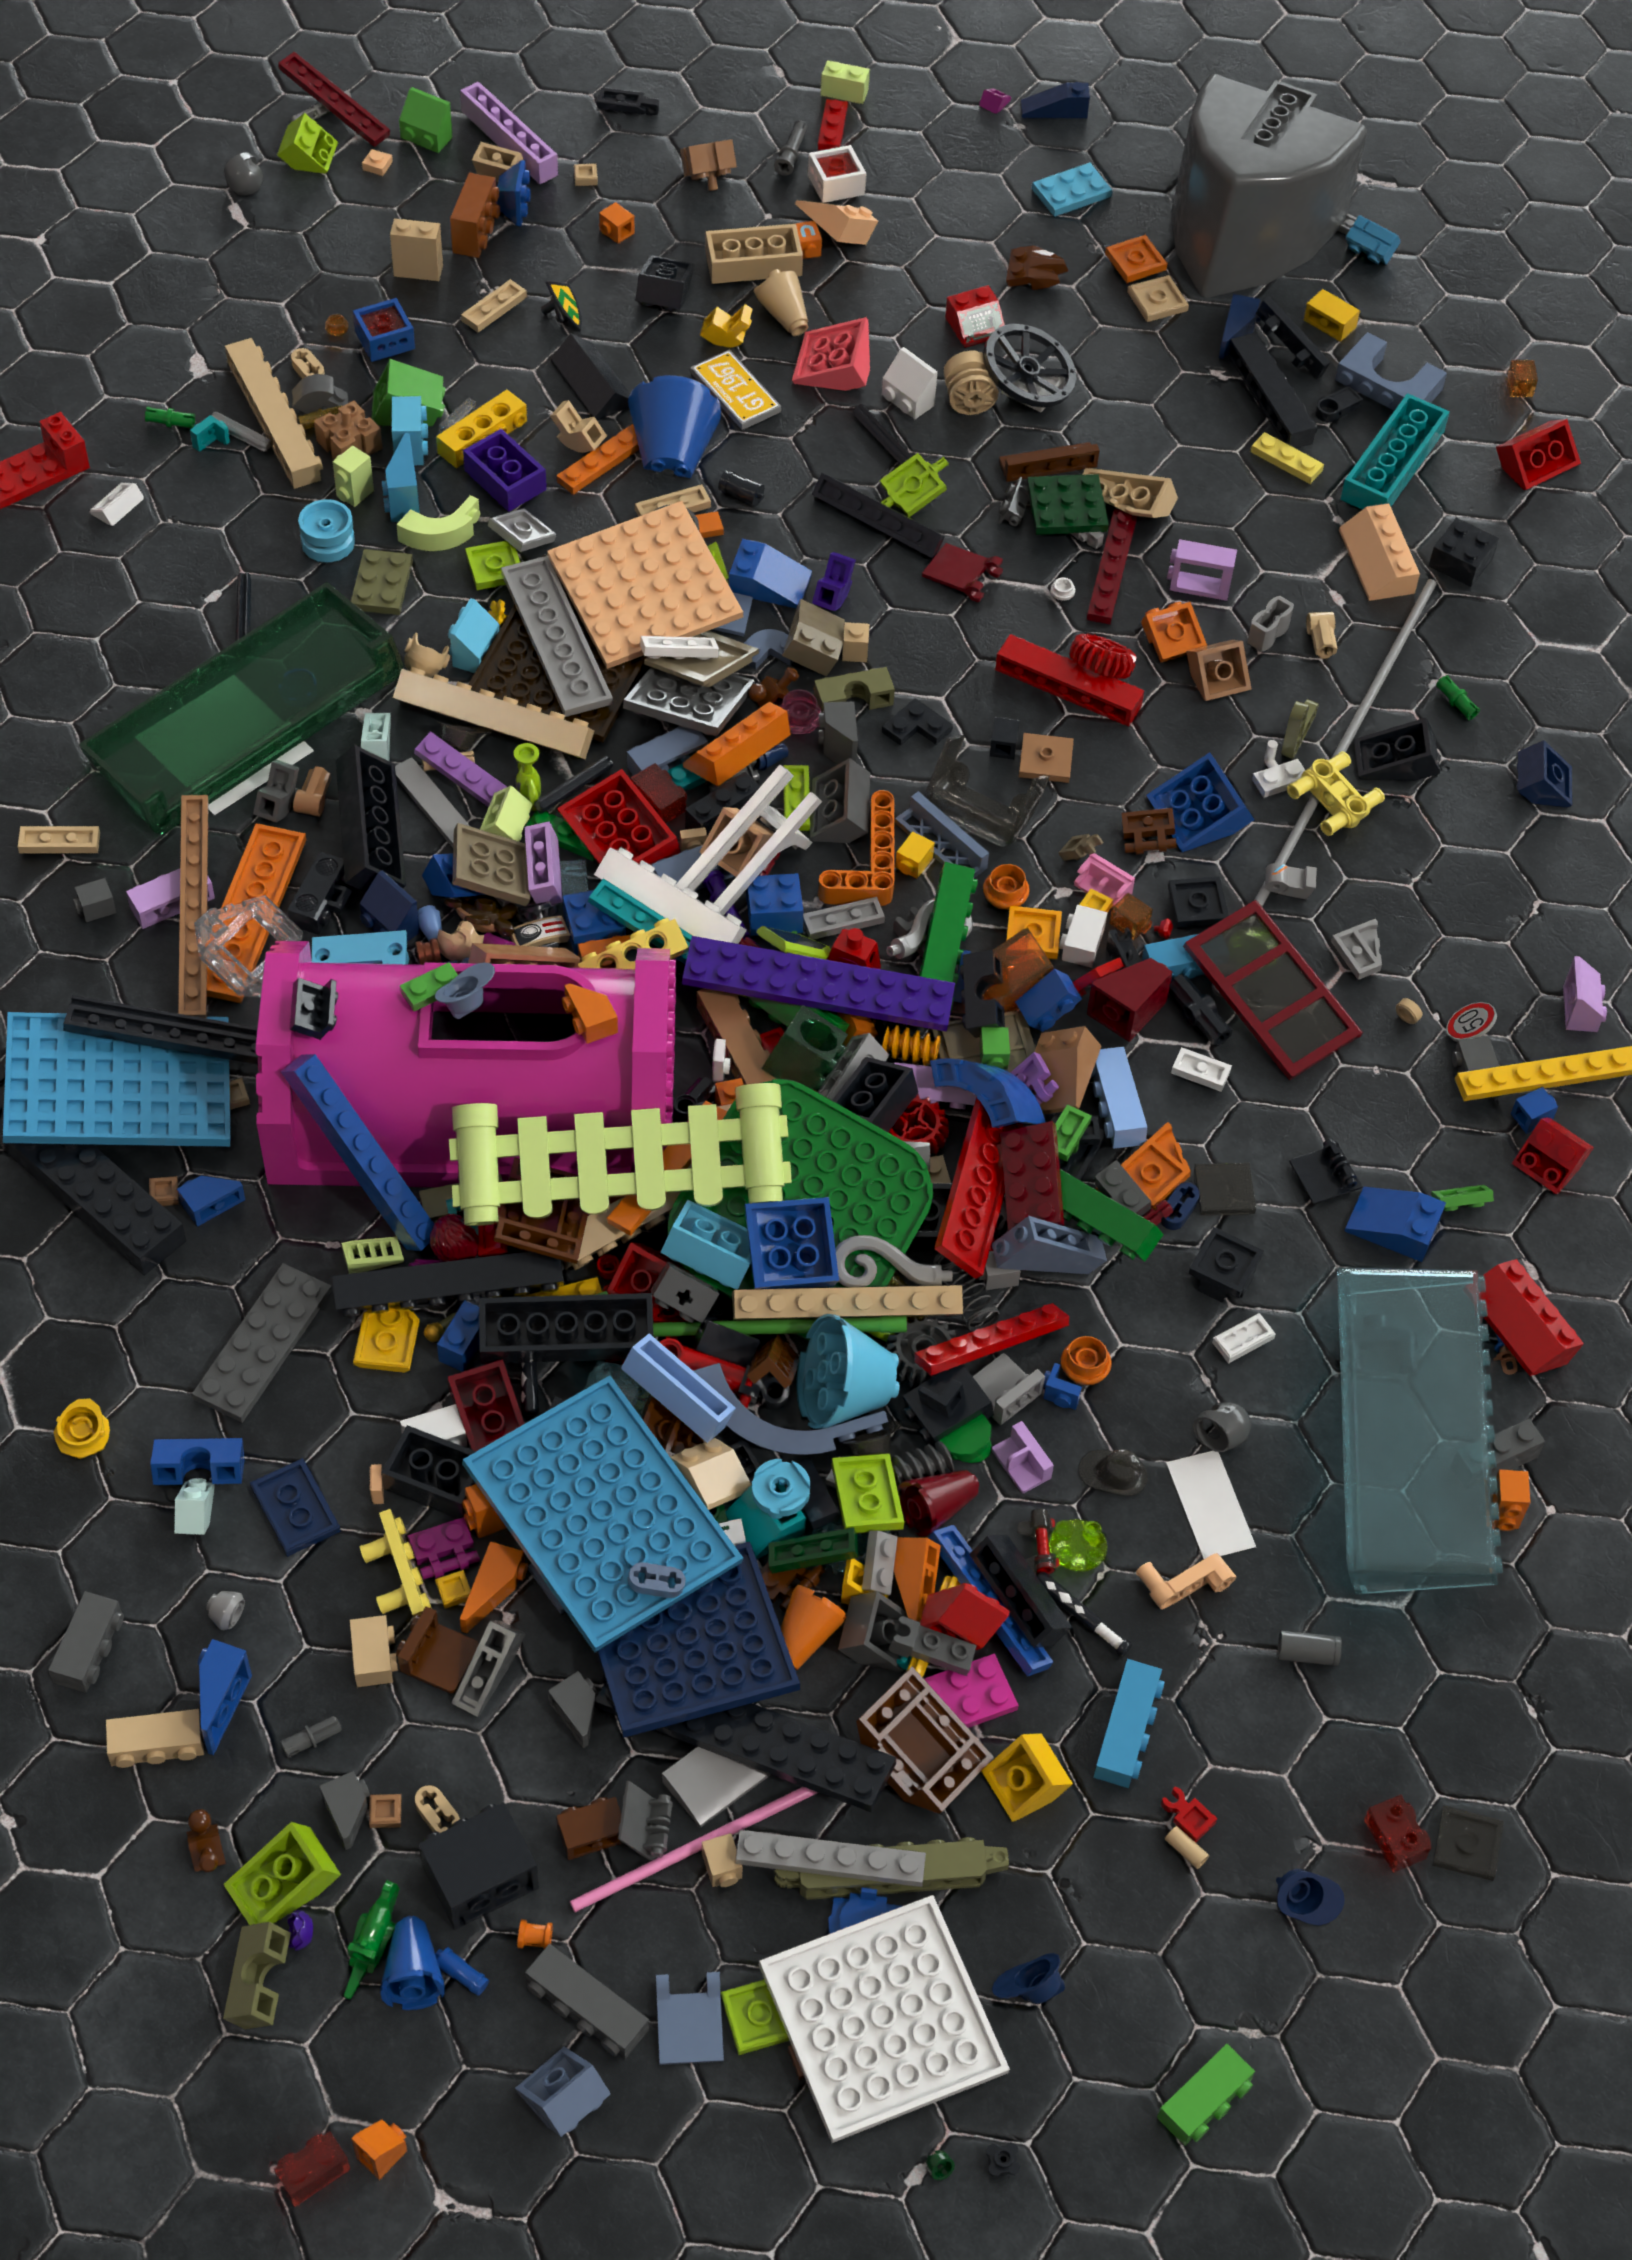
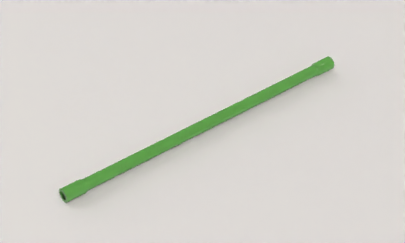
M907 1315L842 1318L861 1332H907ZM817 1319L713 1322L746 1335L808 1333ZM653 1322V1336H695L701 1322Z

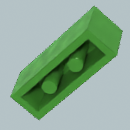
M1226 2044L1160 2108L1157 2118L1184 2146L1192 2139L1197 2142L1209 2130L1207 2124L1214 2117L1220 2120L1230 2110L1231 2105L1229 2102L1236 2095L1241 2099L1253 2087L1251 2080L1255 2071Z

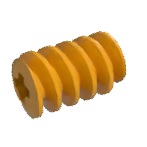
M896 1025L892 1031H889L888 1026L882 1047L888 1054L891 1051L892 1058L895 1060L902 1053L903 1062H907L912 1056L913 1064L917 1065L923 1059V1066H929L930 1061L937 1059L941 1038L940 1035H937L932 1042L928 1032L923 1039H920V1030H916L914 1035L910 1036L908 1027L900 1034L899 1025Z

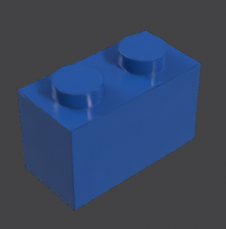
M1053 969L1015 1002L1028 1025L1043 1032L1051 1028L1055 1021L1065 1013L1072 1011L1082 998L1070 977L1061 971Z
M465 1300L437 1344L439 1362L462 1372L466 1370L480 1347L479 1306Z

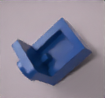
M1054 1363L1052 1371L1046 1370L1044 1375L1045 1393L1043 1399L1054 1402L1059 1407L1076 1410L1082 1387L1058 1379L1060 1364Z

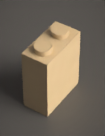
M394 219L390 233L394 276L439 281L443 268L440 223Z

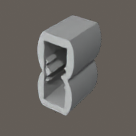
M1282 596L1271 599L1266 606V610L1258 612L1253 617L1247 643L1261 652L1268 650L1274 644L1275 639L1282 636L1288 630L1294 604Z

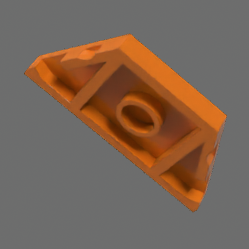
M1169 1122L1161 1127L1121 1164L1151 1200V1208L1153 1210L1157 1208L1156 1204L1170 1196L1176 1187L1184 1183L1191 1174V1170L1187 1161L1182 1156V1149L1179 1142L1177 1143L1175 1140L1172 1126Z

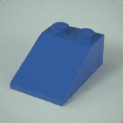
M742 539L729 573V587L733 593L751 596L755 600L797 608L799 600L804 598L812 571L765 543Z
M1363 1187L1344 1231L1422 1262L1439 1224L1446 1202L1421 1192Z
M212 1639L208 1648H204L201 1651L198 1665L201 1731L208 1754L214 1755L248 1686L252 1673L246 1650Z

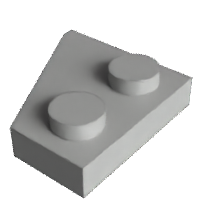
M1376 918L1337 933L1331 939L1332 944L1358 980L1379 972L1382 967L1381 954L1379 953L1380 941L1377 936L1378 921Z

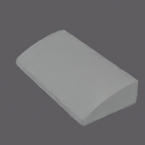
M697 1747L662 1773V1783L701 1828L771 1774Z

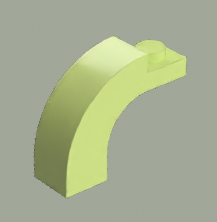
M470 495L453 514L443 518H429L410 510L397 523L398 541L409 547L424 551L447 550L463 544L474 535L473 524L480 517L479 499Z

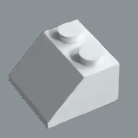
M903 347L883 377L882 395L913 419H917L935 406L937 371Z

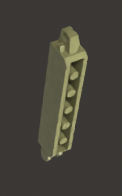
M971 1837L947 1843L944 1840H931L927 1844L914 1845L912 1842H901L891 1847L872 1844L868 1846L926 1853L922 1887L780 1869L774 1871V1874H776L774 1881L777 1887L779 1886L780 1888H799L800 1895L806 1900L850 1897V1893L861 1894L862 1888L877 1889V1895L980 1887L983 1884L986 1874L1008 1870L1009 1858L1007 1848L984 1846V1840H976Z

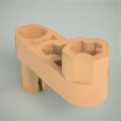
M1218 1553L1210 1555L1169 1581L1163 1580L1151 1562L1143 1564L1136 1571V1575L1140 1577L1150 1590L1151 1598L1161 1610L1175 1604L1207 1583L1214 1592H1221L1228 1588L1236 1579V1575Z

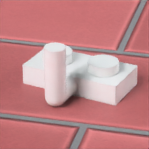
M1270 740L1266 748L1264 762L1268 769L1253 773L1252 781L1263 798L1286 791L1288 785L1300 779L1305 771L1298 759L1280 765L1277 764L1275 755L1278 743L1275 740Z

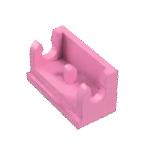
M1094 853L1080 866L1077 871L1080 875L1074 881V886L1086 893L1093 889L1114 899L1111 908L1117 911L1132 894L1135 877Z

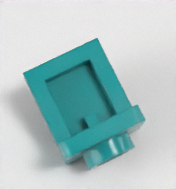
M211 415L190 430L192 447L200 452L216 439L224 445L229 444V429L227 425Z

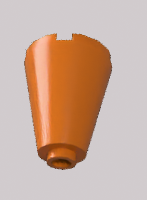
M797 1585L793 1590L781 1625V1631L795 1670H798L844 1623L847 1617L845 1612L824 1596L821 1599L813 1595L815 1591L801 1585Z

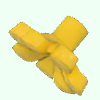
M501 599L498 602L492 601L490 604L492 611H488L499 625L503 624L508 616L504 614L505 602Z

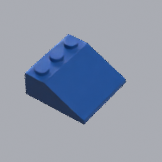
M1210 752L1146 795L1154 809L1173 808L1175 834L1172 837L1176 838V843L1182 852L1233 835L1254 821L1251 813Z
M829 1197L744 1205L754 1289L830 1288L836 1285L839 1281Z

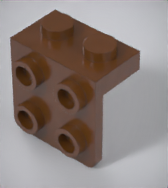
M426 1606L422 1614H417L413 1619L408 1639H403L398 1646L396 1656L398 1657L400 1672L445 1692L454 1693L460 1685L479 1643L475 1639L438 1624L437 1611Z

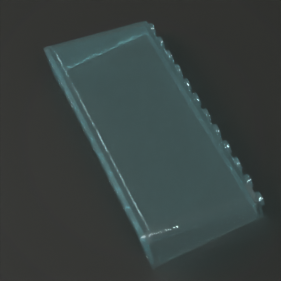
M1338 1268L1346 1557L1348 1573L1355 1594L1498 1585L1497 1574L1503 1573L1501 1555L1496 1556V1547H1501L1500 1529H1495L1494 1520H1500L1498 1502L1493 1503V1494H1498L1497 1477L1492 1476L1491 1468H1496L1495 1450H1490V1442H1495L1494 1426L1489 1425L1488 1417L1493 1416L1492 1399H1487V1391H1492L1491 1375L1486 1374L1485 1366H1490L1489 1349H1484V1341H1489L1488 1325L1483 1324V1317L1488 1316L1486 1300H1481V1292H1486L1485 1276H1479L1478 1270Z

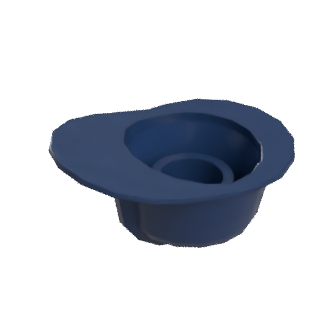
M1293 1869L1282 1877L1277 1876L1276 1878L1278 1884L1277 1905L1281 1912L1287 1916L1309 1924L1323 1925L1330 1923L1341 1913L1345 1902L1344 1893L1340 1886L1331 1879L1304 1869Z
M1048 1953L1033 1961L1005 1971L993 1983V1994L1003 1999L1020 1996L1033 2004H1041L1065 1990V1983L1058 1971L1061 1961L1059 1955Z

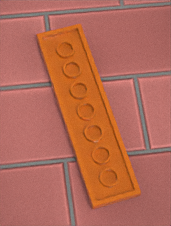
M255 824L207 941L208 997L242 1003L305 845L306 833Z

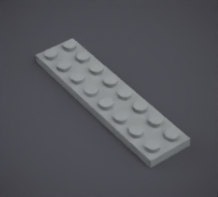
M548 556L502 567L501 575L565 717L612 705L613 697Z

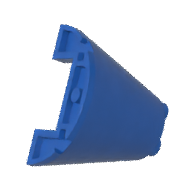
M658 376L654 377L652 382H641L631 391L628 397V405L644 469L656 472L671 469L674 471V475L691 478L720 422L721 405L718 398H714L710 394V389L702 383L686 377Z

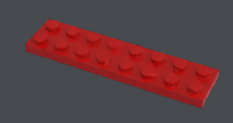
M977 1097L934 1248L975 1279L984 1273L1005 1194L1001 1132L1022 1128L1023 1123H1015L1000 1128H993L985 1107Z

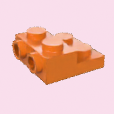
M1175 602L1163 610H1159V608L1151 609L1145 613L1144 618L1141 620L1149 644L1153 643L1160 663L1187 655V650L1207 646L1191 602L1184 604Z

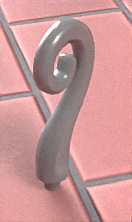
M935 898L924 903L919 909L908 934L892 940L891 946H888L886 949L890 957L895 956L898 959H902L919 949L926 935ZM971 915L970 918H965L964 926H968L966 937L971 933L973 927Z
M870 1235L853 1236L843 1240L835 1248L839 1274L838 1282L848 1288L870 1285L877 1273L875 1261L866 1254H859L855 1257V1262L865 1269L862 1276L854 1277L846 1271L845 1260L847 1256L857 1250H870L880 1254L900 1273L916 1284L922 1286H941L942 1282H952V1270H942L941 1265L916 1263L898 1248L878 1237Z

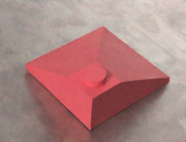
M867 317L805 332L792 382L799 385L842 391L866 386L870 371L869 323Z

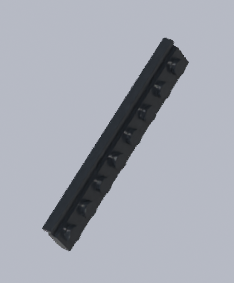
M72 995L71 1004H69L63 1023V1031L258 1065V1056L256 1055L257 1027Z

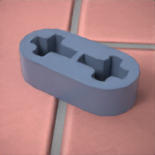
M650 1563L635 1564L630 1569L628 1575V1585L634 1592L665 1598L678 1597L683 1592L686 1583L685 1575L681 1570ZM639 1573H645L646 1580L644 1583H639ZM669 1577L675 1578L676 1584L674 1588L668 1587L667 1581Z

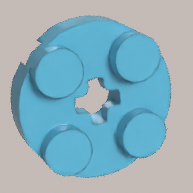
M773 1459L765 1462L756 1470L752 1481V1498L755 1504L763 1512L768 1513L771 1518L779 1519L783 1516L793 1515L800 1511L809 1500L810 1479L805 1469L798 1463L793 1461L788 1463L782 1462V1459ZM779 1483L781 1486L788 1485L786 1492H776L775 1484Z

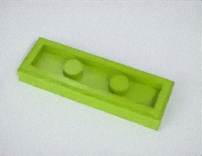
M783 765L794 775L783 788L784 817L786 819L809 794V765ZM810 816L798 829L799 831H810Z

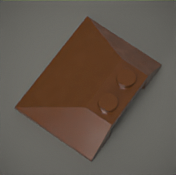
M514 1157L508 1181H521L519 1158ZM550 1167L551 1178L578 1177L576 1174ZM580 1199L552 1201V1213L541 1219H533L525 1215L523 1203L501 1204L498 1215L499 1221L495 1227L493 1241L577 1264L588 1214L582 1211Z
M913 1666L856 1721L861 1744L896 1757V1766L887 1783L905 1802L938 1814L943 1812L994 1758Z

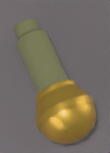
M452 1313L439 1323L428 1324L424 1329L426 1339L430 1342H438L456 1313Z

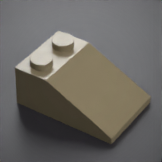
M800 599L782 656L827 676L838 661L844 640L845 619Z

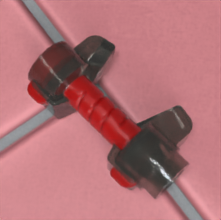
M1046 1509L1031 1511L1030 1521H1022L1017 1527V1533L1036 1539L1038 1555L1025 1559L1035 1574L1042 1571L1052 1574L1060 1564L1056 1554L1049 1553L1048 1538L1052 1536L1055 1521L1050 1518Z

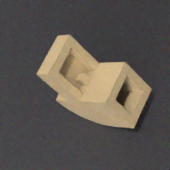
M569 400L563 401L550 415L560 430L557 438L566 447L581 453L594 451L607 436L595 417L581 419Z

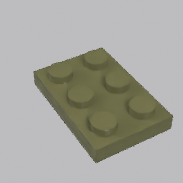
M364 549L350 603L351 610L400 615L413 562L412 554Z

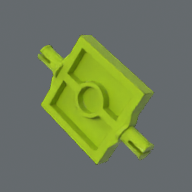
M919 453L915 454L879 480L881 486L888 493V497L881 501V503L888 507L896 505L902 509L907 517L912 516L947 490L946 485L938 476V472L949 465L947 460L942 457L931 465Z

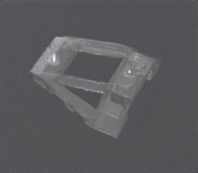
M266 895L244 900L241 904L237 905L231 903L221 909H209L194 923L199 958L239 996L261 998L265 960L251 973L223 945L252 917L277 941H301L303 931ZM239 915L228 927L222 922Z

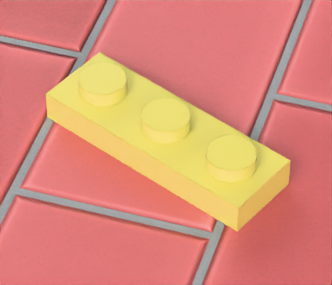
M1265 432L1251 447V453L1309 484L1323 471V463Z

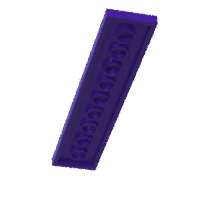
M692 936L682 978L683 985L946 1032L955 987L954 982Z

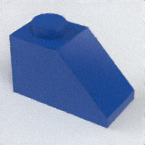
M201 1175L194 1180L186 1181L181 1187L177 1188L180 1204L197 1227L245 1200L243 1185L240 1181Z

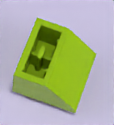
M304 113L287 126L277 155L294 170L325 174L328 172L338 141Z

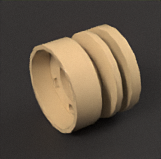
M964 351L954 355L947 361L944 366V378L948 388L949 401L954 410L961 414L973 415L987 411L995 404L998 399V388L986 370L982 352Z

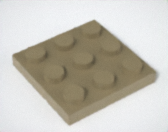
M457 823L454 828L453 885L527 906L530 901V892L528 887L526 844Z

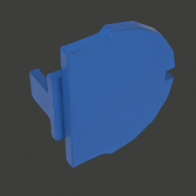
M862 1888L861 1894L850 1893L849 1899L834 1897L832 1915L828 1917L829 1934L902 1906L887 1904V1897L876 1896L877 1889Z

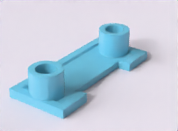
M402 930L312 937V962L408 964L407 932Z

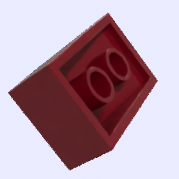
M503 1359L447 1377L448 1388L453 1403L457 1406L471 1450L477 1452L524 1425Z

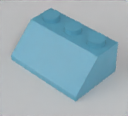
M687 1200L660 1252L671 1260L681 1262L693 1268L697 1273L705 1274L719 1281L722 1285L738 1290L751 1264L747 1228L690 1200Z

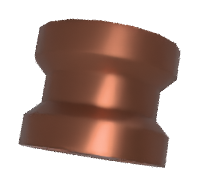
M436 938L430 939L426 943L422 941L415 942L419 965L432 962L441 963Z

